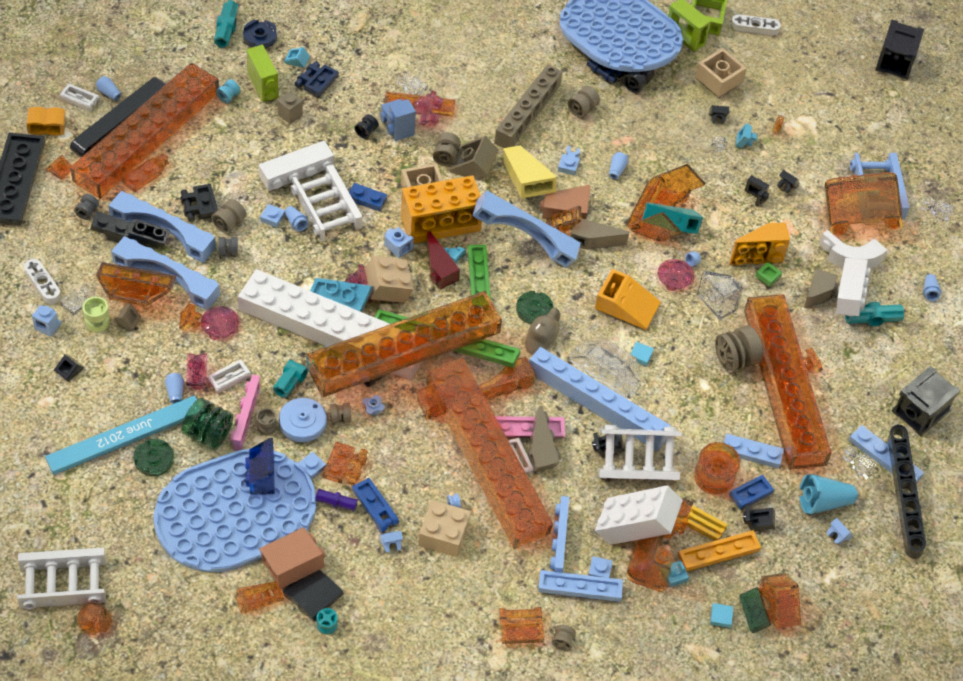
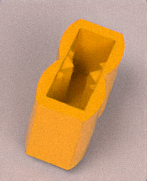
M31 107L28 109L26 124L28 133L34 135L64 134L66 124L65 109L58 107L48 109Z

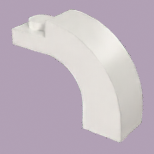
M828 230L823 233L819 243L823 250L829 253L827 260L841 268L844 267L845 258L868 260L867 267L873 268L884 261L887 249L875 239L864 246L852 247L841 242Z

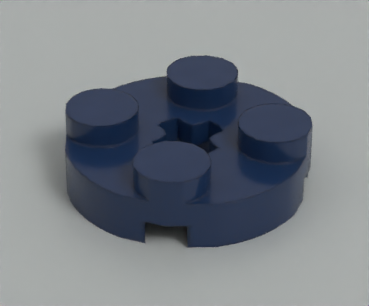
M252 20L244 26L243 40L250 47L263 45L264 48L271 47L277 42V28L272 22L264 20V22Z

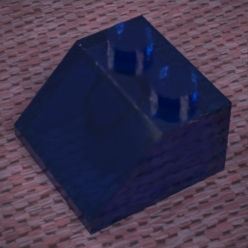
M268 438L249 449V457H245V468L249 469V475H245L246 487H250V495L275 494L273 438Z

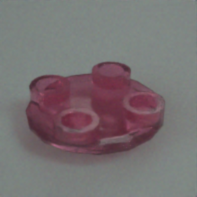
M678 259L664 261L657 271L659 280L666 285L669 291L685 288L691 285L694 280L692 267Z
M213 307L202 316V329L213 340L238 332L239 317L229 307Z

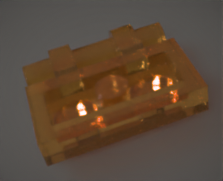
M335 442L322 478L342 484L344 477L349 478L347 483L354 486L361 476L362 466L366 464L368 451L361 449L359 454L356 455L354 454L355 447ZM350 463H354L352 469H348Z

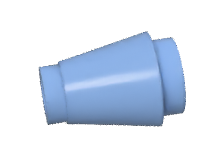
M103 76L96 82L97 90L114 101L121 98L122 93L111 78Z
M617 152L612 156L609 171L611 179L618 180L628 165L629 161L626 154Z
M293 206L285 209V215L292 229L303 231L307 228L308 218Z
M929 274L925 277L923 296L928 301H936L939 299L942 291L936 276Z
M179 373L168 374L164 382L170 403L175 404L182 401L184 379Z

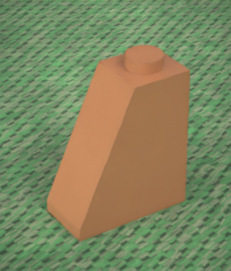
M585 185L546 194L545 200H541L540 211H543L542 219L575 223L577 217L586 219L591 186Z

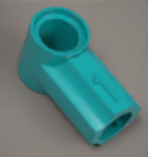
M292 359L288 360L283 369V374L273 386V391L281 398H288L298 382L302 383L308 374V367Z

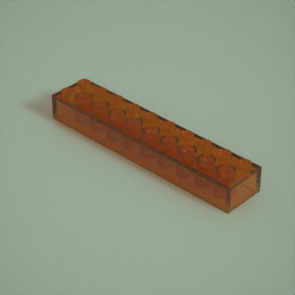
M191 62L70 167L72 182L101 199L217 96L216 89L219 88V79Z
M486 291L308 353L306 354V368L323 398L501 333L502 318Z
M785 295L748 297L744 313L748 325L755 329L762 343L763 359L759 366L782 448H784L788 469L827 466L832 453Z
M464 358L429 370L426 383L513 549L550 534L553 523Z

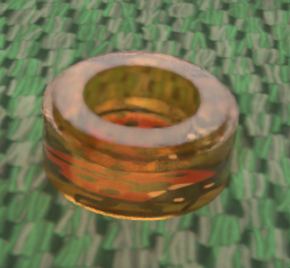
M778 114L772 131L777 133L780 131L784 116Z

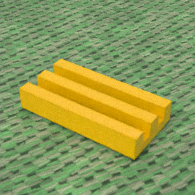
M693 505L682 520L684 525L714 541L721 538L728 525ZM706 528H709V529H711V530L717 532L718 534H716V533H714V532H712V531H710V530H708V529H706Z

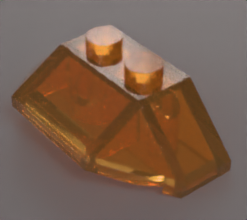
M105 262L101 263L96 273V278L109 300L148 306L171 292L176 280L175 275Z

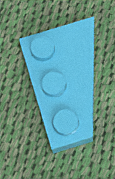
M315 278L310 291L362 312L374 286Z

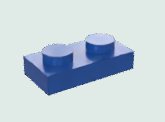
M354 183L349 191L355 203L379 212L387 201V194Z
M762 474L731 490L729 496L738 508L742 510L746 508V505H752L773 494L774 488Z

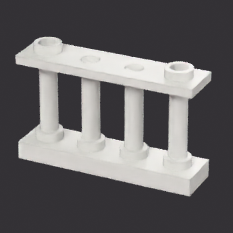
M333 164L326 166L324 177L300 184L296 176L292 177V194L297 196L312 223L314 234L318 235L321 241H325L326 230L347 223L352 224L355 230L362 228L363 216ZM324 184L331 186L332 190L311 197H307L304 192ZM331 197L338 198L339 203L318 210H314L311 205ZM339 210L346 212V216L324 224L319 219L321 216Z
M605 425V428H599L601 434H606L605 465H603V468H598V476L600 478L680 480V472L673 467L674 436L682 435V432L676 431V427H664V430L617 429V425ZM614 434H626L625 465H623V469L615 468V465H613ZM634 435H646L645 466H643V469H635V466H633ZM654 435L666 436L665 466H663V470H655V466H653Z
M104 548L18 553L21 571H26L25 594L17 595L20 608L31 610L36 607L77 604L98 605L106 602L105 590L99 589V566L106 565ZM89 566L90 590L77 591V568ZM69 568V591L56 592V569ZM47 569V593L34 594V571Z

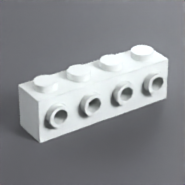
M322 141L258 164L259 177L268 191L278 189L293 183L292 177L296 176L298 180L326 171V166L332 164L334 166V155L326 142Z
M845 258L837 298L836 314L859 316L860 309H864L871 269L867 267L868 260Z

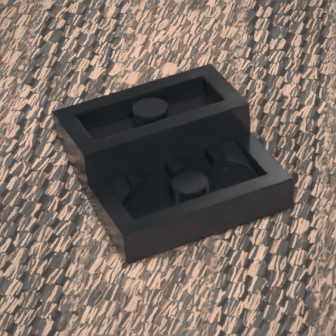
M321 570L290 584L282 591L284 597L298 605L300 612L312 620L317 618L320 610L330 607L344 595L342 589Z

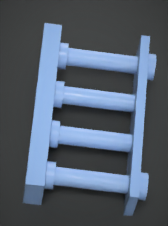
M855 153L853 160L850 161V170L853 171L859 198V212H862L863 219H867L870 210H894L897 212L898 219H905L910 207L897 153H889L888 159L885 162H861L859 153ZM862 169H885L888 175H863ZM888 182L891 185V189H866L865 183ZM868 196H891V198H894V203H870Z

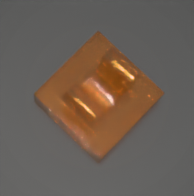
M189 303L180 313L179 329L186 331L190 326L198 328L201 325V322L196 320H199L202 314L195 312V305Z
M813 348L805 350L807 357L800 360L804 372L809 371L811 368L814 369L815 373L822 371L821 361Z

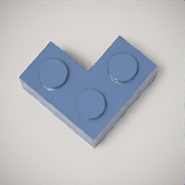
M398 99L381 105L380 120L382 123H385L388 134L392 135L395 141L415 135L416 111L409 99L404 101Z

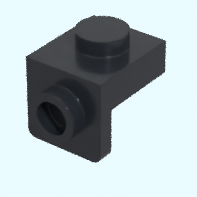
M751 175L747 180L745 191L757 197L755 205L758 207L768 199L770 185Z
M594 433L593 449L602 458H605L606 435L600 437L598 433ZM614 434L615 455L625 451L622 434Z
M750 504L746 505V512L743 513L744 523L748 525L751 531L775 529V510L773 507L753 510Z

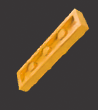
M754 530L683 549L678 551L677 555L687 572L759 552L761 545Z

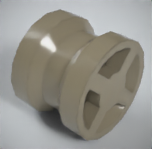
M567 625L556 626V636L552 638V645L560 650H571L573 646L572 639L575 638L576 631Z

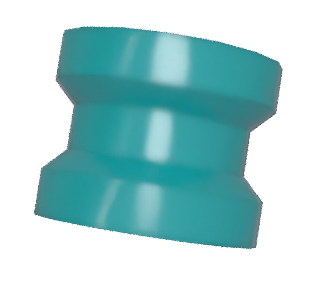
M324 608L317 614V629L325 635L334 633L338 627V615L333 609Z

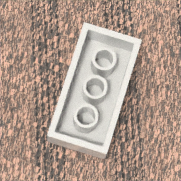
M668 485L607 498L595 532L609 545L671 534L683 500Z

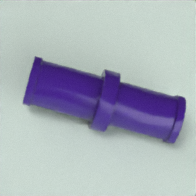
M320 488L315 498V501L330 504L333 508L340 507L355 512L358 499L343 496L340 492L332 493Z

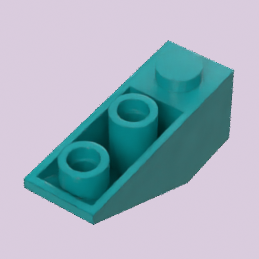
M647 202L642 220L681 232L698 234L703 216L693 209Z

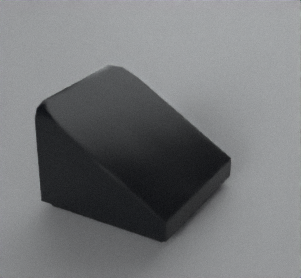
M65 354L54 371L69 382L84 369V366L73 357Z

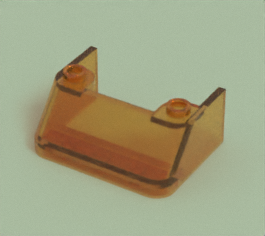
M689 164L653 177L646 184L626 226L632 232L659 242L680 235L682 231L664 212L642 219L646 204L648 202L675 207L676 204L686 202L692 190L703 187L706 183Z

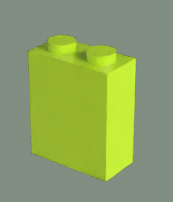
M259 45L246 49L247 72L261 101L266 102L279 98L278 73L264 46Z

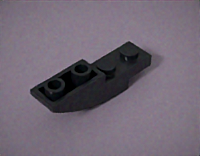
M98 211L95 213L90 230L108 235L107 240L119 243L125 236L136 240L145 247L165 246L170 231L169 229L138 219H133V222H129Z

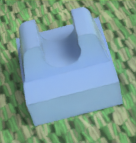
M837 518L831 522L832 525L827 531L829 537L834 533L838 534V538L834 541L837 545L845 540L849 541L854 536Z
M401 531L378 535L385 552H390L389 545L391 543L396 545V550H401V539H403Z

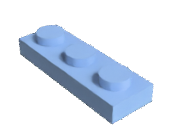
M726 434L721 454L779 469L784 448Z

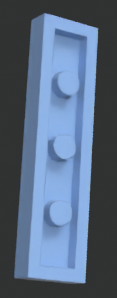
M861 425L850 436L848 441L892 473L888 444ZM913 464L917 483L924 475V472ZM902 470L899 471V472H900L901 474H903V475H907V474H908V473L905 472V471H902Z
M561 496L560 504L556 503L555 516H558V521H554L553 533H557V538L552 541L551 551H555V557H551L550 569H554V572L563 571L569 497Z
M540 570L538 592L621 602L623 580Z

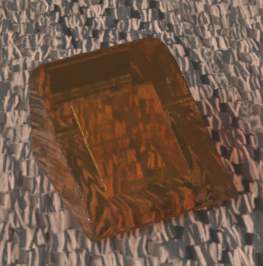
M61 155L46 169L62 180L75 168Z

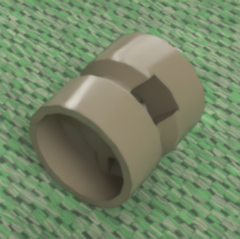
M584 86L567 101V106L574 116L582 118L589 110H592L600 103V97L594 88Z
M450 132L441 133L433 152L434 161L442 166L453 165L461 145L460 138Z
M229 199L221 209L211 216V219L217 229L227 234L236 224H239L246 218L247 213L238 201Z

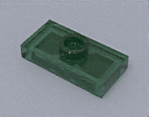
M758 587L739 595L750 632L754 634L771 626L769 615Z

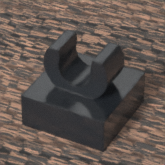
M712 105L709 108L712 123H715L716 117H720L721 124H724L726 116L729 114V106Z
M782 170L779 175L781 180L777 186L781 188L783 184H787L785 192L789 193L791 188L796 189L800 182L796 177Z

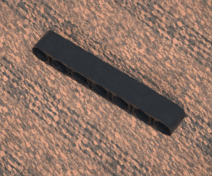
M153 77L78 135L71 142L70 150L84 160L89 159L169 95L171 87L159 78Z
M897 424L890 429L888 448L905 553L908 557L917 559L924 552L926 538L908 431L905 426ZM893 435H899L902 438L898 439L895 438ZM896 453H902L905 456L901 457L898 456ZM902 470V471L907 472L908 474H907V475H903V474H901L899 471ZM902 489H908L911 493H905ZM905 507H910V508H912L914 511H912V512L907 511V510L905 509ZM912 525L916 527L917 530H911L908 526ZM916 544L920 549H914L911 545Z

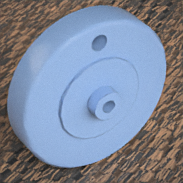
M310 398L293 399L286 403L279 413L280 429L287 438L293 441H312L324 432L327 425L325 409L320 403Z

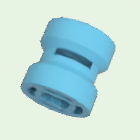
M232 79L227 80L224 86L216 89L217 97L226 104L232 100L233 96L236 97L241 92L239 85Z

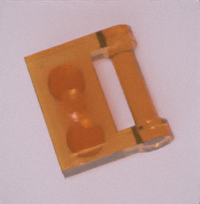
M541 607L518 610L499 608L502 644L544 642ZM532 617H535V620H514V621H507V618H532Z

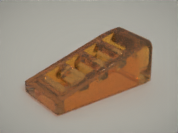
M576 206L552 215L546 219V224L565 233L581 222V207Z
M275 581L238 588L235 595L241 613L250 612L283 601L284 599L281 589ZM272 589L274 596L270 595L269 590Z

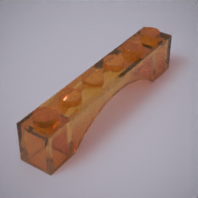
M525 356L518 358L514 368L505 366L497 376L480 385L454 388L435 384L419 389L417 401L426 419L435 418L443 413L454 412L466 406H473L484 400H492L503 394L508 395L519 389H527L534 385L535 372Z

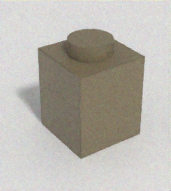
M291 91L277 100L278 115L289 124L303 115V101Z

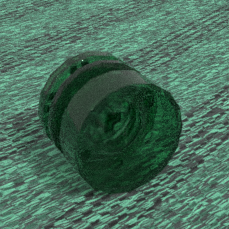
M203 397L198 398L185 415L181 428L182 434L194 441L199 440L200 444L215 450L226 439L233 423V414L222 407L216 408L214 403Z

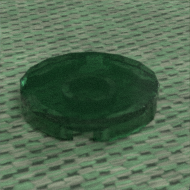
M535 291L523 293L516 303L518 317L528 324H531L539 316L547 315L553 308V302L549 296L542 292L535 293Z
M148 439L145 443L139 444L134 451L133 460L135 467L139 472L147 476L162 475L171 469L174 463V451L164 440Z

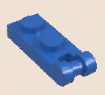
M370 478L352 486L353 493L370 515L379 532L382 533L387 530V527L399 524L397 515ZM386 514L388 518L383 520L381 516Z

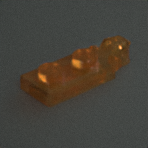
M162 153L156 156V158L149 159L122 177V183L135 193L162 174V171L165 169L164 167L169 164L168 156Z

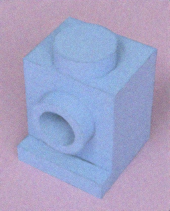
M399 227L396 229L390 228L385 233L384 245L394 255L401 258L413 249V237H409Z
M40 305L32 315L34 329L50 337L62 324L58 320L57 312L48 306Z

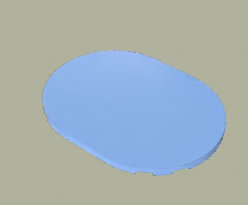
M570 0L560 14V29L566 39L598 64L614 70L626 72L654 70L673 61L682 49L683 37L679 25L648 0Z
M259 448L235 451L187 468L172 478V481L163 488L157 499L154 512L155 532L165 552L183 566L203 572H224L237 569L261 560L259 548L303 527L308 531L316 511L314 485L308 473L298 462L289 459L285 454L273 450H259Z

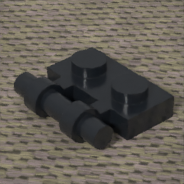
M211 183L194 186L193 193H188L186 189L180 192V200L184 205L183 212L189 222L195 220V214H199L200 219L210 218L218 210ZM196 201L197 205L191 206V202Z

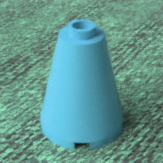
M815 474L805 475L799 489L803 490V496H799L801 508L805 513L809 514L853 505L858 498V491L853 485Z

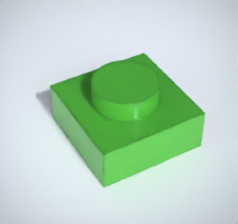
M767 262L757 271L755 277L770 287L782 276V272Z

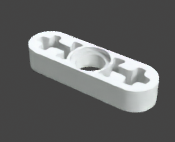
M735 15L731 22V27L735 31L771 36L777 35L781 26L780 22L776 19L747 15ZM753 23H756V24H759L760 26H759V27H755V26H753L752 24H753Z
M28 260L24 265L25 273L40 296L47 304L59 302L61 299L60 290L39 260ZM30 268L37 269V274H35V271ZM40 279L48 280L45 284L37 283ZM48 289H50L54 296L48 295Z

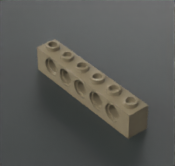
M549 64L546 65L497 127L494 144L502 148L513 147L561 86L562 70Z

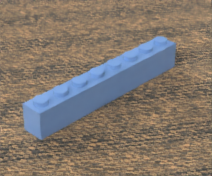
M542 347L529 360L528 373L611 424L617 425L620 429L664 430V427H671L668 423ZM634 435V438L646 444V435ZM654 435V450L659 451L666 442V436Z

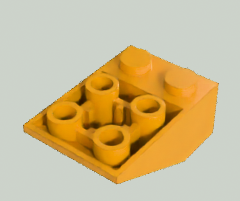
M786 222L767 223L736 239L729 264L743 265L783 262L790 242Z
M611 269L597 295L595 309L647 330L661 301L629 275Z

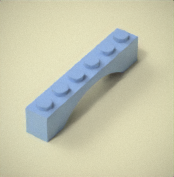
M487 190L478 198L473 217L488 225L505 224L526 232L544 248L551 260L566 268L577 259L581 244L577 240Z
M121 191L109 204L111 216L133 222V219H138L169 229V233L174 235L184 246L187 255L202 263L216 249L215 236L211 233L198 229L195 225L188 224L179 217H174L146 201L143 202L132 194Z
M124 236L111 251L113 263L128 271L149 270L169 276L185 289L191 303L207 311L220 296V286L215 280L206 278L199 272L185 267L182 263H177L166 255H161L152 248L139 244L134 239Z

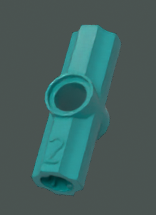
M232 0L224 3L221 15L217 17L214 44L220 48L229 46L231 35L236 29V16L239 7Z
M870 302L864 306V309H860L859 316L845 315V320L848 324L868 323L870 326H879L884 322L903 321L904 308L901 304L881 305L879 302Z

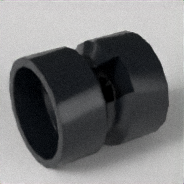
M654 70L628 72L623 77V83L629 91L639 93L654 78L655 72Z

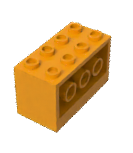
M474 176L402 188L401 219L406 234L409 237H413V244L427 241V232L431 231L436 239L481 231L482 221L473 217L477 200L481 196Z

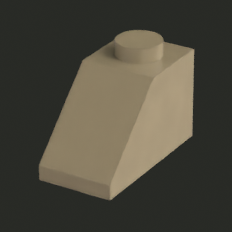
M816 269L804 307L810 308L830 300L832 293L836 294L839 283H836L838 275Z

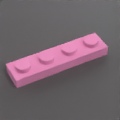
M252 374L250 382L247 381L245 393L247 394L245 398L242 397L241 414L236 416L235 425L237 427L236 430H232L230 442H233V450L235 451L242 450L261 387L259 375Z
M486 416L485 437L531 438L535 417ZM549 417L548 426L553 431L555 438H564V417Z

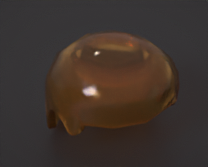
M99 603L86 604L77 614V625L82 632L90 635L106 632L112 624L111 613L104 605Z

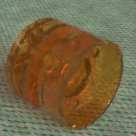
M714 442L706 445L701 450L694 469V479L700 489L709 494L716 495L731 489L740 468L738 452L726 443Z

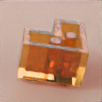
M786 573L761 576L759 591L761 596L769 602V609L767 610L769 622L776 628L801 625L799 585Z

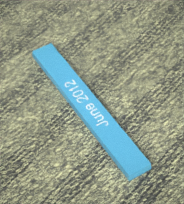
M192 396L46 455L45 459L52 474L55 475L202 415L203 410L196 397Z

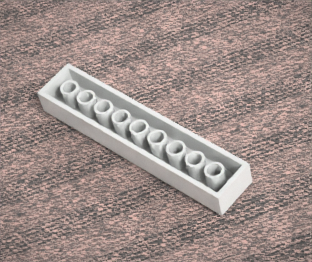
M257 269L238 296V308L242 312L324 346L327 345L329 348L368 364L377 361L385 371L409 381L413 379L427 354L428 339Z

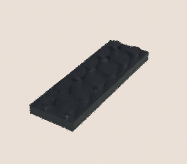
M8 133L0 159V223L22 224L45 145V136Z

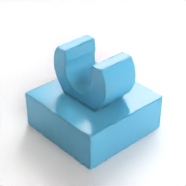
M746 123L739 130L736 138V147L742 149L745 144L752 146L753 141H757V134L751 132V125Z
M681 560L664 565L661 568L669 587L688 582L689 580Z

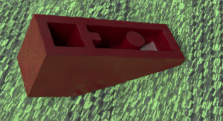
M431 231L427 232L426 245L430 279L441 290L459 281L460 269Z

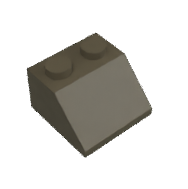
M486 135L461 144L455 163L450 166L449 171L464 177L473 175L475 180L481 177L484 178L490 173L491 166L496 160L499 149Z

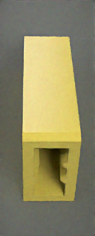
M521 145L503 148L504 165L521 198L556 192V176Z

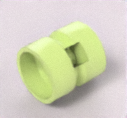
M101 297L88 298L83 303L82 308L87 329L92 332L105 331L110 325V315L106 300Z

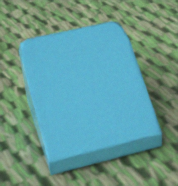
M304 47L290 49L284 62L304 68L310 56Z

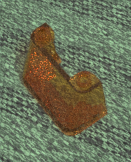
M886 172L832 178L825 182L824 203L828 228L833 235L845 233L849 224L884 221L885 226L889 229L903 228L899 183L895 173Z
M681 498L683 501L671 534L637 540L626 573L627 578L631 582L663 593L673 562V555L669 550L660 547L663 537L671 539L676 532L684 534L693 501Z

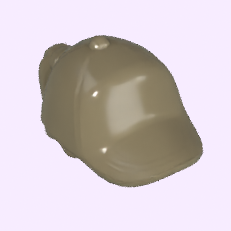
M552 308L547 315L539 316L531 323L525 340V347L530 353L535 354L540 347L547 350L556 339L559 332L557 321L561 317V313L557 308Z

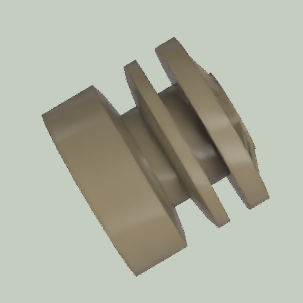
M746 325L735 329L734 332L728 331L725 334L722 333L716 336V354L722 367L727 372L732 373L743 369L744 366L750 367L762 362V343L757 332L751 326Z

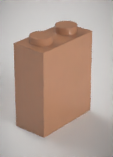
M304 527L259 548L262 562L280 589L325 567L324 558H326L324 550L321 546L317 547L313 534H308Z

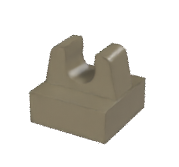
M126 303L114 320L119 326H124L127 331H133L141 315L131 303Z

